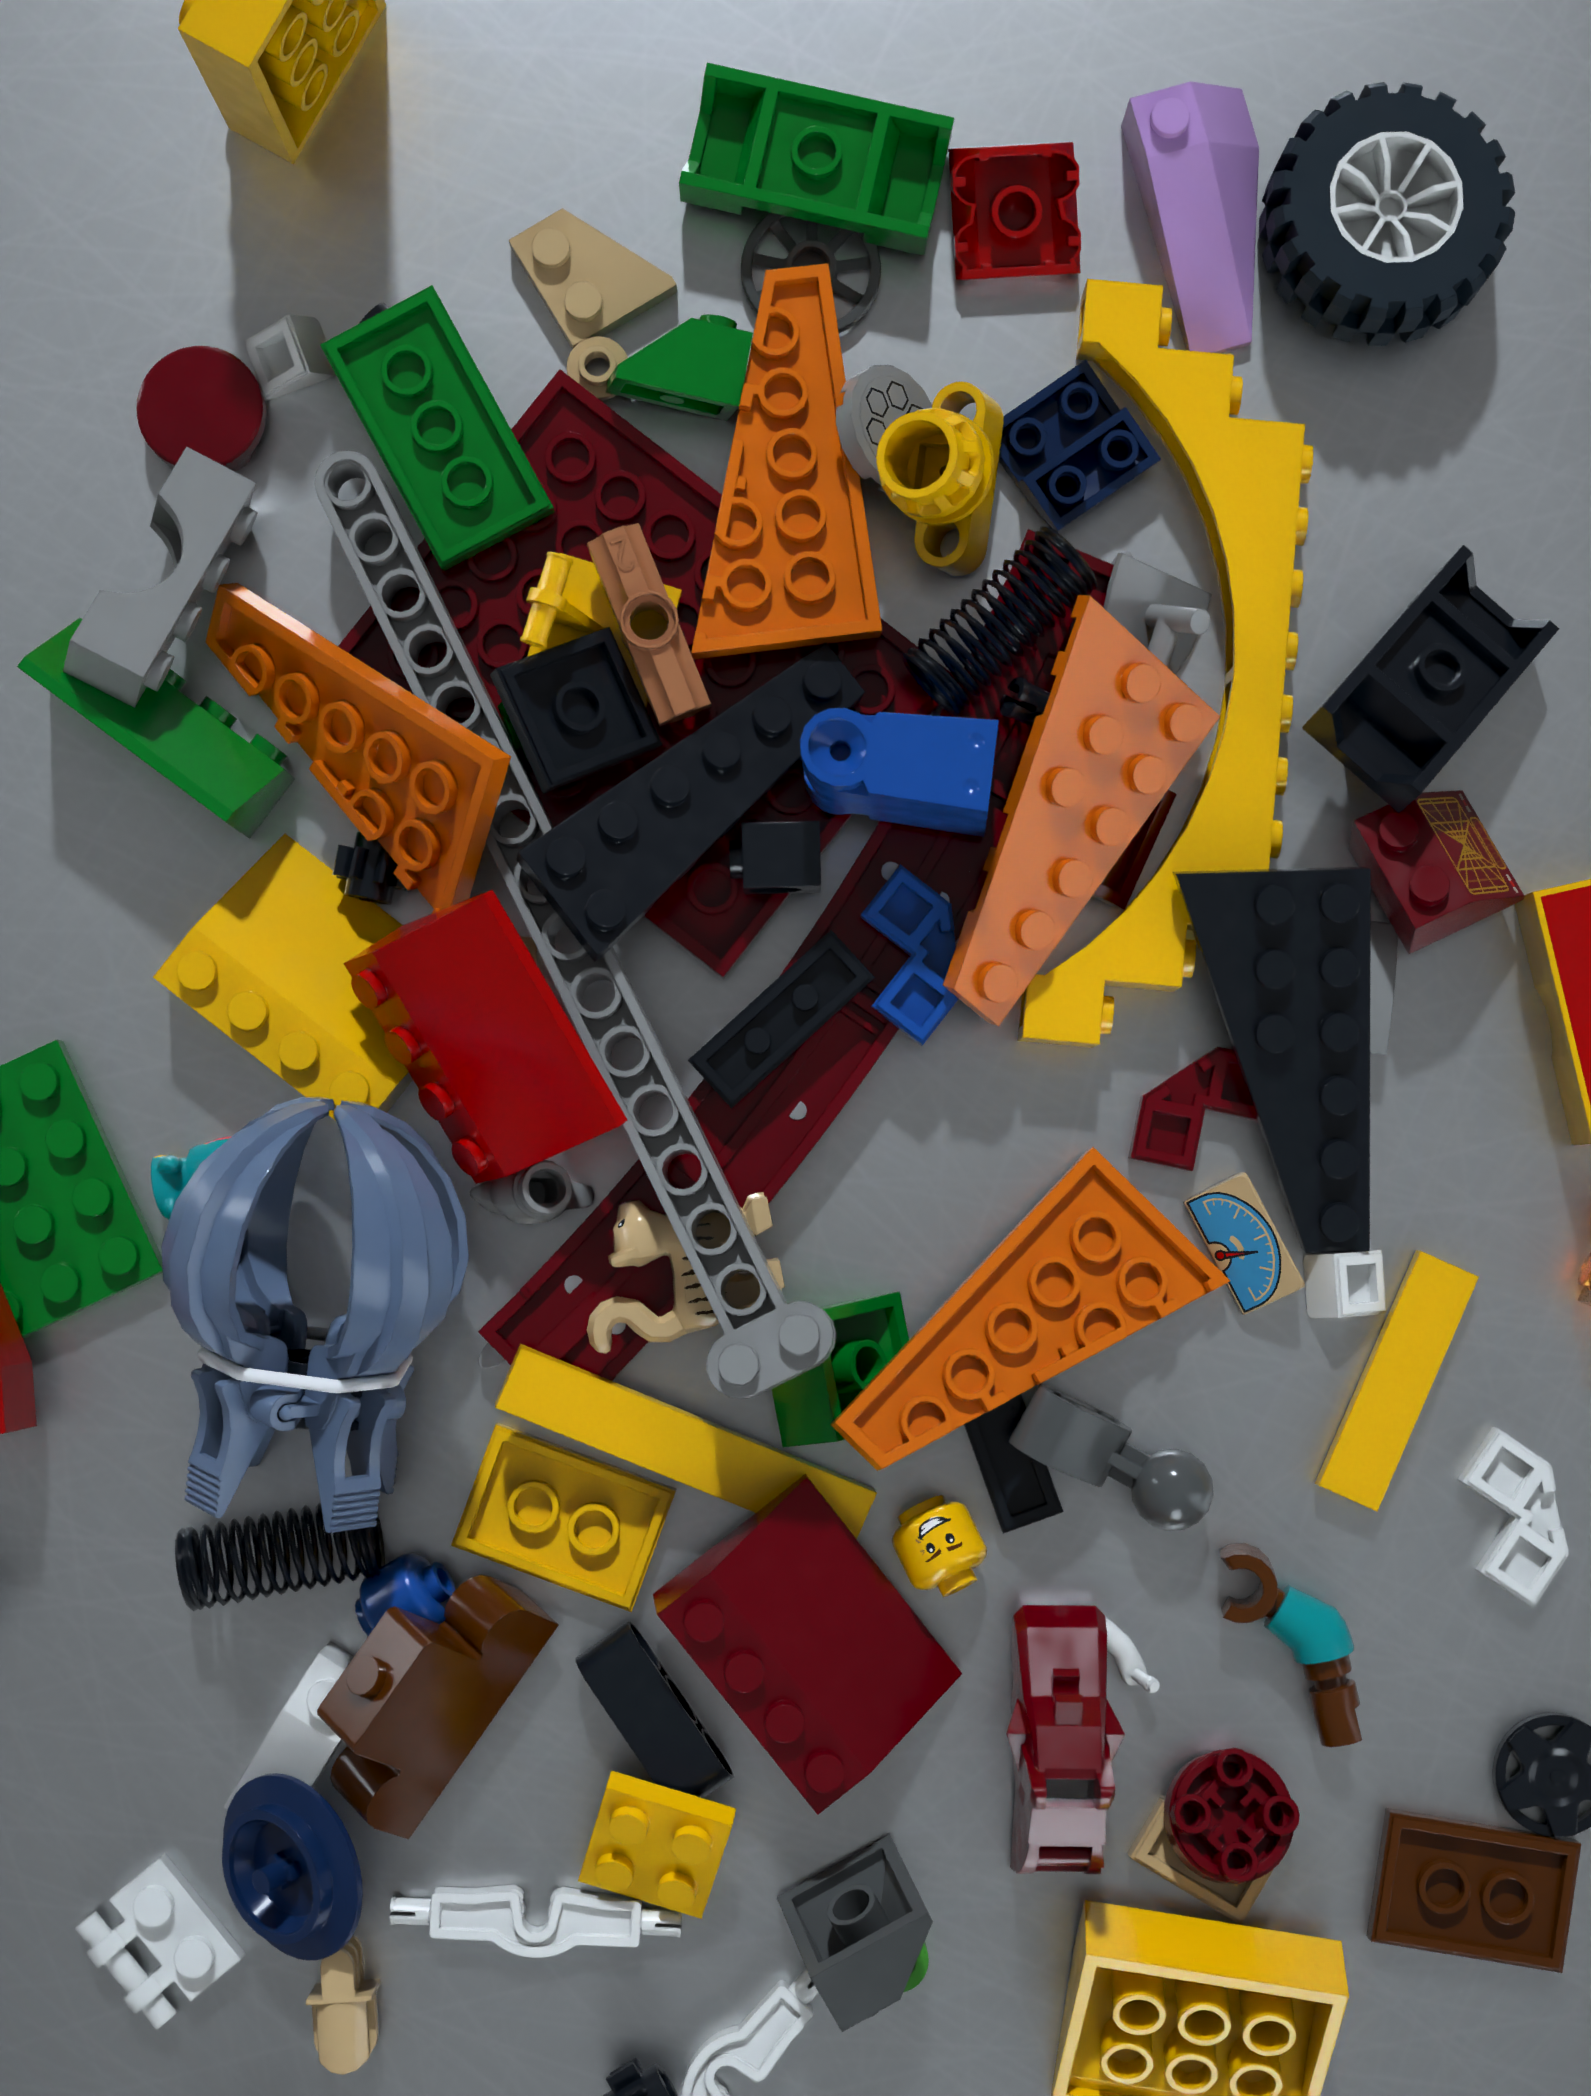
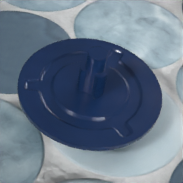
M278 1773L265 1774L247 1782L233 1797L227 1810L223 1829L222 1867L230 1897L245 1922L257 1934L281 1952L302 1960L327 1958L337 1953L350 1941L361 1916L363 1901L362 1876L358 1857L349 1833L331 1805L321 1794L305 1782L295 1777Z

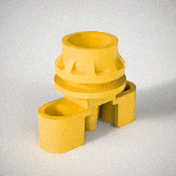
M954 382L945 386L936 395L932 408L920 409L905 414L892 422L883 433L876 454L877 469L881 486L890 501L905 515L916 520L914 544L917 554L927 564L952 576H964L972 573L981 565L985 558L1004 424L1003 412L999 404L976 386L967 382ZM970 403H976V414L973 421L959 414ZM958 528L959 542L956 549L951 554L942 557L940 545L943 537L949 531Z

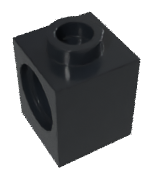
M820 821L741 823L742 840H729L730 879L743 878L744 895L821 892Z

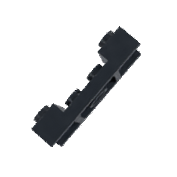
M1463 545L1408 605V608L1303 725L1302 729L1395 811L1400 813L1426 789L1556 634L1559 628L1550 620L1514 619L1476 585L1473 552Z

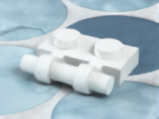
M166 1853L110 1899V1902L125 1919L113 1930L110 1929L97 1911L89 1915L75 1928L90 1947L86 1952L97 1968L105 1965L127 1993L123 1997L125 2003L134 2014L141 2010L156 2030L177 2013L162 1994L164 1989L175 1982L191 2002L238 1963L246 1954ZM137 1936L161 1964L149 1975L146 1974L125 1947Z

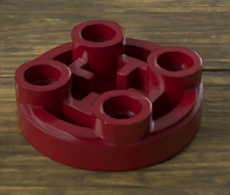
M210 346L182 348L159 360L150 369L141 384L136 408L138 424L145 441L155 454L172 468H174L186 447L232 471L245 467L251 460L252 452L262 438L267 415L263 391L251 370L233 354Z
M1238 1748L1212 1751L1188 1762L1172 1780L1164 1803L1166 1834L1178 1858L1195 1874L1209 1881L1221 1884H1238L1253 1881L1273 1870L1288 1851L1293 1832L1299 1824L1300 1817L1298 1806L1291 1799L1285 1783L1277 1772L1262 1759Z

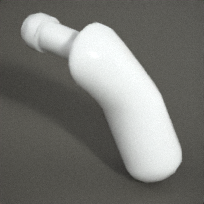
M1106 1618L1107 1652L1114 1657L1122 1680L1130 1686L1140 1684L1148 1693H1156L1160 1688V1683L1155 1677L1146 1674L1145 1664L1133 1641L1110 1619Z

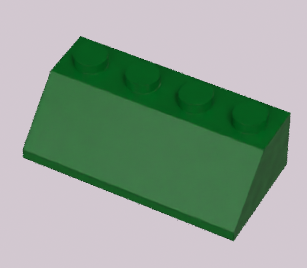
M82 618L77 619L24 656L17 666L20 670L249 839L295 780L290 773L281 767L287 759V755L259 734H256L250 743L230 729L237 718L208 696L199 705L180 692L187 681L171 669L157 692L146 687L135 708L63 672L70 639L81 623Z

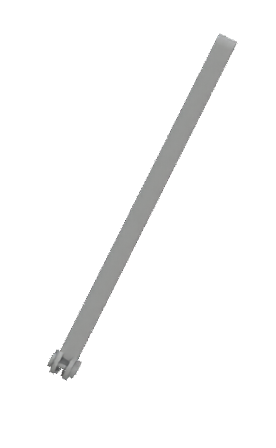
M343 450L331 454L322 461L316 471L314 485L317 496L413 694L446 714L449 704L454 700L463 697L473 699L475 706L471 717L459 724L511 756L486 844L586 1050L628 1120L623 1123V1126L724 1332V1335L714 1342L707 1355L706 1369L709 1380L718 1391L728 1397L748 1399L759 1396L819 1366L827 1360L836 1342L837 1333L834 1322L825 1310L811 1302L795 1301L787 1303L614 948L612 947L595 962L583 947L569 954L560 953L556 950V935L559 929L566 924L543 895L537 896L528 892L527 883L529 876L516 860L517 854L521 849L544 835L554 826L386 483L371 461L359 452ZM353 478L366 480L362 493L355 499L348 501L338 499L339 490L346 481ZM381 532L393 535L392 543L384 553L376 556H369L364 553L365 545L373 535ZM414 587L420 590L419 599L411 609L403 612L391 609L392 599L401 589ZM434 642H441L447 645L446 656L437 666L425 668L418 665L419 654L425 646ZM517 809L529 812L530 824L526 832L515 838L501 836L500 823L507 813ZM598 980L612 982L615 988V997L611 1005L599 1012L586 1010L583 1004V995L586 988ZM628 1037L639 1039L644 1048L643 1058L640 1063L633 1069L626 1071L615 1069L611 1061V1053L615 1044ZM657 1095L669 1098L673 1108L672 1117L669 1122L662 1128L655 1130L644 1128L639 1118L642 1104L648 1098ZM682 1154L697 1156L702 1167L701 1176L697 1183L686 1189L674 1188L669 1182L667 1175L668 1167L672 1160ZM714 1212L723 1213L729 1219L731 1226L728 1240L721 1247L715 1249L702 1247L696 1235L698 1223L707 1214ZM743 1271L751 1272L759 1280L760 1295L752 1306L745 1309H736L726 1299V1284L736 1273Z

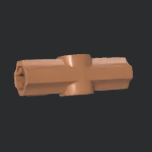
M639 523L620 526L602 533L596 539L588 542L587 548L619 625L622 642L631 655L659 727L677 723L711 707L712 704L680 627L677 609L667 595ZM643 611H654L663 616L668 628L659 638L646 640L641 639L633 632L631 621L637 614Z

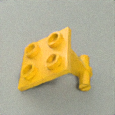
M547 552V558L537 588L530 587L526 599L531 604V608L520 641L530 645L528 656L610 627L647 708L649 700L631 655L622 642L619 625L594 563L563 553ZM663 584L669 599L678 609L683 593L682 590ZM643 611L637 614L631 621L633 632L641 639L646 640L659 638L668 628L663 616L654 611Z

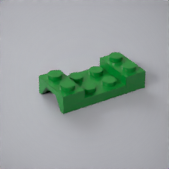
M707 63L704 73L700 112L690 155L681 171L679 180L680 201L739 215L742 214L744 206L864 233L863 242L924 256L952 136L954 117Z

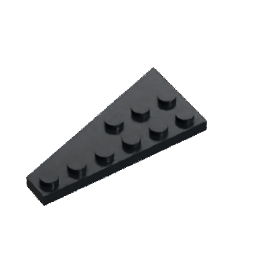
M1368 867L1172 872L1179 893L1183 897L1199 950H1201L1221 1016L1242 1077L1247 1084L1257 1113L1256 1118L1263 1138L1267 1142L1278 1174L1277 1179L1301 1248L1305 1253L1370 1251L1371 869Z

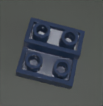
M1086 359L1003 416L1004 424L999 462L1033 507L1056 532L1161 460L1126 407L1121 410L1119 409Z

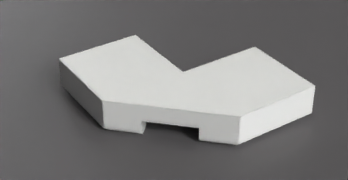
M1492 1427L1458 1480L1509 1514L1510 1517L1475 1569L1534 1608L1569 1555L1564 1528H1561L1554 1492L1556 1491L1552 1465L1499 1428Z

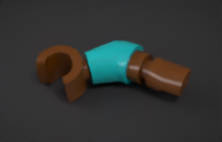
M1231 1543L1220 1550V1557L1229 1570L1247 1569L1254 1572L1260 1578L1258 1589L1252 1596L1245 1599H1235L1230 1596L1221 1607L1223 1618L1235 1623H1251L1265 1617L1264 1627L1291 1649L1294 1661L1303 1666L1305 1678L1314 1681L1315 1684L1308 1691L1321 1745L1340 1747L1362 1741L1355 1708L1360 1705L1356 1683L1353 1679L1346 1678V1674L1352 1670L1349 1654L1354 1651V1644L1348 1626L1335 1607L1289 1585L1283 1591L1277 1588V1579L1271 1562L1259 1548L1246 1543Z

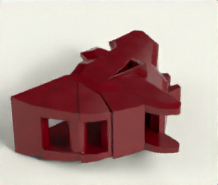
M1023 1605L1012 1618V1717L1006 1733L1013 1754L1015 1777L1010 1868L1016 1871V1874H1033L1034 1872L1101 1874V1868H1104L1103 1845H1106V1815L1115 1796L1112 1761L1125 1736L1107 1700L1106 1618L1096 1606ZM1046 1779L1088 1780L1087 1798H1047Z

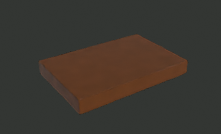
M1386 1808L1366 1936L1371 1942L1563 1973L1581 1843L1572 1838L1549 1837L1529 1831Z

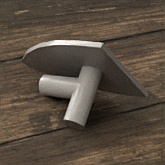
M1118 553L1108 583L1103 608L1176 675L1191 653L1197 636L1204 634L1209 628L1210 616L1207 609L1212 594L1128 555Z

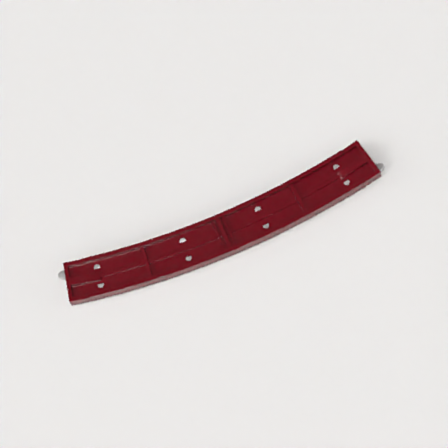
M1027 530L1019 550H1024L1026 540L1035 541L1034 531ZM1051 544L1061 559L1080 576L1069 560ZM1030 545L1031 554L1046 564L1038 549ZM1077 550L1088 563L1097 580L1096 590H1092L1091 594L1087 595L1104 607L1108 583L1117 556L1110 564ZM1123 551V552H1121V553H1123V554H1125V555H1128V556H1130V557L1133 558L1131 552H1129V551ZM1019 555L1020 563L1035 573L1028 559ZM1012 566L1010 573L1027 586L1017 568ZM1042 570L1055 588L1067 598L1062 589ZM1005 580L1003 586L1006 587L1018 598L1014 590L1011 588L1009 582ZM1032 581L1034 585L1038 588V590L1043 594V596L1053 606H1055V604L1045 594V592L1034 581ZM1023 592L1032 605L1046 617L1038 606ZM999 595L997 600H999L1008 608V606L1005 604V602ZM1063 604L1066 610L1065 618H1060L1051 612L1055 619L1054 628L1045 626L1039 621L1045 630L1044 637H1038L1029 631L1034 639L1033 647L1024 645L1016 638L1023 649V657L1015 656L1003 645L1010 654L1013 665L1012 667H1007L994 657L1002 669L1001 677L993 675L981 664L991 678V686L983 685L964 666V669L981 689L980 696L971 694L957 680V683L968 695L970 706H965L964 711H960L959 716L951 715L944 709H942L939 715L999 720L984 837L880 821L829 904L781 973L782 975L832 930L875 977L874 980L732 1109L705 1079L702 1080L688 1098L695 1116L741 1208H743L747 1196L754 1193L764 1192V1196L768 1199V1204L772 1201L835 1120L899 1030L898 1027L871 1006L910 956L860 917L869 903L901 864L951 903L955 943L961 934L968 911L976 908L988 874L987 871L983 870L990 847L997 848L1008 816L1003 813L1032 729L1031 726L1018 720L1001 715V699L1006 694L1022 701L1018 698L1017 693L1007 688L1016 677H1022L1029 683L1051 692L1056 678L1051 675V671L1058 651L1065 652L1076 620L1071 618L1073 608ZM1016 606L1021 614L1033 625L1030 619ZM992 610L991 613L1000 621V619ZM1005 615V617L1010 621V623L1020 632V630L1014 625V623ZM998 629V631L1007 639V637ZM682 1154L673 1159L668 1167L667 1174L671 1185L677 1189H686L697 1183L702 1170L700 1160L693 1154ZM640 1159L636 1161L595 1210L520 1291L478 1331L488 1342L479 1355L478 1364L481 1368H492L504 1360L511 1365L520 1344L613 1381L616 1375L648 1343L647 1340L635 1333L626 1323H617L612 1328L611 1350L605 1354L597 1352L591 1346L587 1333L590 1314L601 1302L616 1296L639 1300L658 1317L667 1314L673 1309V1273L668 1256L663 1255L640 1267H614L609 1264L608 1255L614 1253L613 1227L617 1220L619 1205L630 1200H640L648 1209L666 1215Z

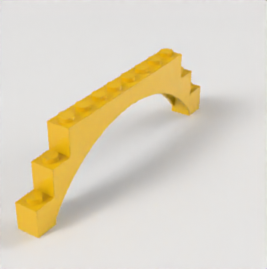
M1087 279L1080 303L1076 360L1086 359L1087 361H1093L1135 404L1159 435L1181 472L1202 519L1218 574L1225 626V679L1219 714L1220 718L1218 720L1215 742L1200 790L1178 837L1151 879L1117 919L1086 947L1046 975H1035L1021 995L1017 1041L1093 1048L1100 1044V1034H1111L1113 1025L1114 997L1104 996V986L1169 992L1180 989L1183 977L1192 978L1196 959V941L1186 939L1187 930H1192V924L1172 872L1269 869L1270 858L1278 859L1282 846L1283 823L1280 820H1273L1275 795H1284L1288 776V760L1284 757H1278L1280 732H1289L1293 714V696L1283 694L1285 670H1294L1298 652V633L1288 631L1290 608L1299 607L1303 590V571L1294 569L1295 545L1303 546L1307 534L1308 508L1299 507L1300 483L1308 484L1311 477L1313 446L1304 445L1305 424L1229 417V415H1238L1243 389L1242 377L1233 376L1234 355L1158 348V346H1168L1172 324V308L1162 307L1163 285Z

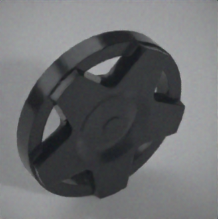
M1541 1713L1520 1721L1503 1737L1494 1756L1492 1769L1493 1783L1500 1803L1520 1825L1534 1833L1549 1837L1573 1836L1591 1827V1807L1578 1817L1579 1804L1584 1800H1591V1764L1587 1761L1591 1748V1727L1570 1715ZM1549 1725L1564 1726L1552 1740H1546L1533 1731ZM1513 1751L1521 1768L1518 1773L1506 1781V1765L1509 1755ZM1534 1806L1541 1807L1546 1823L1529 1818L1520 1809Z

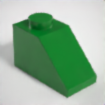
M706 314L701 315L700 319L690 318L618 364L609 377L606 393L728 421L740 405L753 333L736 329L737 323L724 316Z

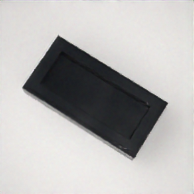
M1022 1394L964 1424L1003 1534L1063 1512L1048 1467L1024 1454L1009 1443L1012 1433L1026 1410Z

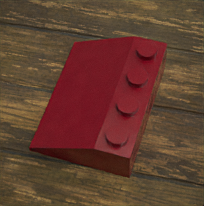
M806 1474L653 1593L658 1617L817 1815L867 1777L962 1675L961 1670Z

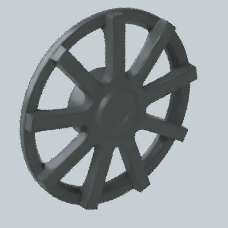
M770 212L750 233L741 257L742 286L751 309L756 314L758 313L762 290L756 291L752 278V266L780 269L828 263L832 291L855 305L852 311L837 320L838 332L841 333L852 327L866 312L868 313L878 292L881 278V260L877 245L864 242L868 256L838 261L835 259L834 254L855 231L841 228L829 243L825 245L817 241L818 223L807 221L806 241L796 244L779 222V219L785 216ZM768 228L789 253L787 258L780 259L754 252L758 241ZM857 232L863 240L864 233ZM870 269V278L864 295L837 279V275L840 273Z

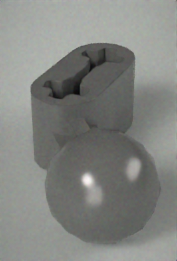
M1039 1384L1009 1439L1010 1444L1029 1457L1084 1482L1102 1487L1109 1476L1129 1487L1132 1493V1501L1139 1515L1152 1526L1166 1531L1185 1530L1199 1523L1209 1511L1213 1499L1212 1478L1205 1464L1193 1454L1179 1449H1166L1148 1455L1127 1443L1132 1430L1124 1423L1085 1402L1043 1384Z

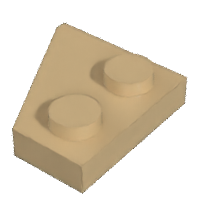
M563 208L509 239L513 253L572 349L584 339L605 336L677 293V284L672 276Z

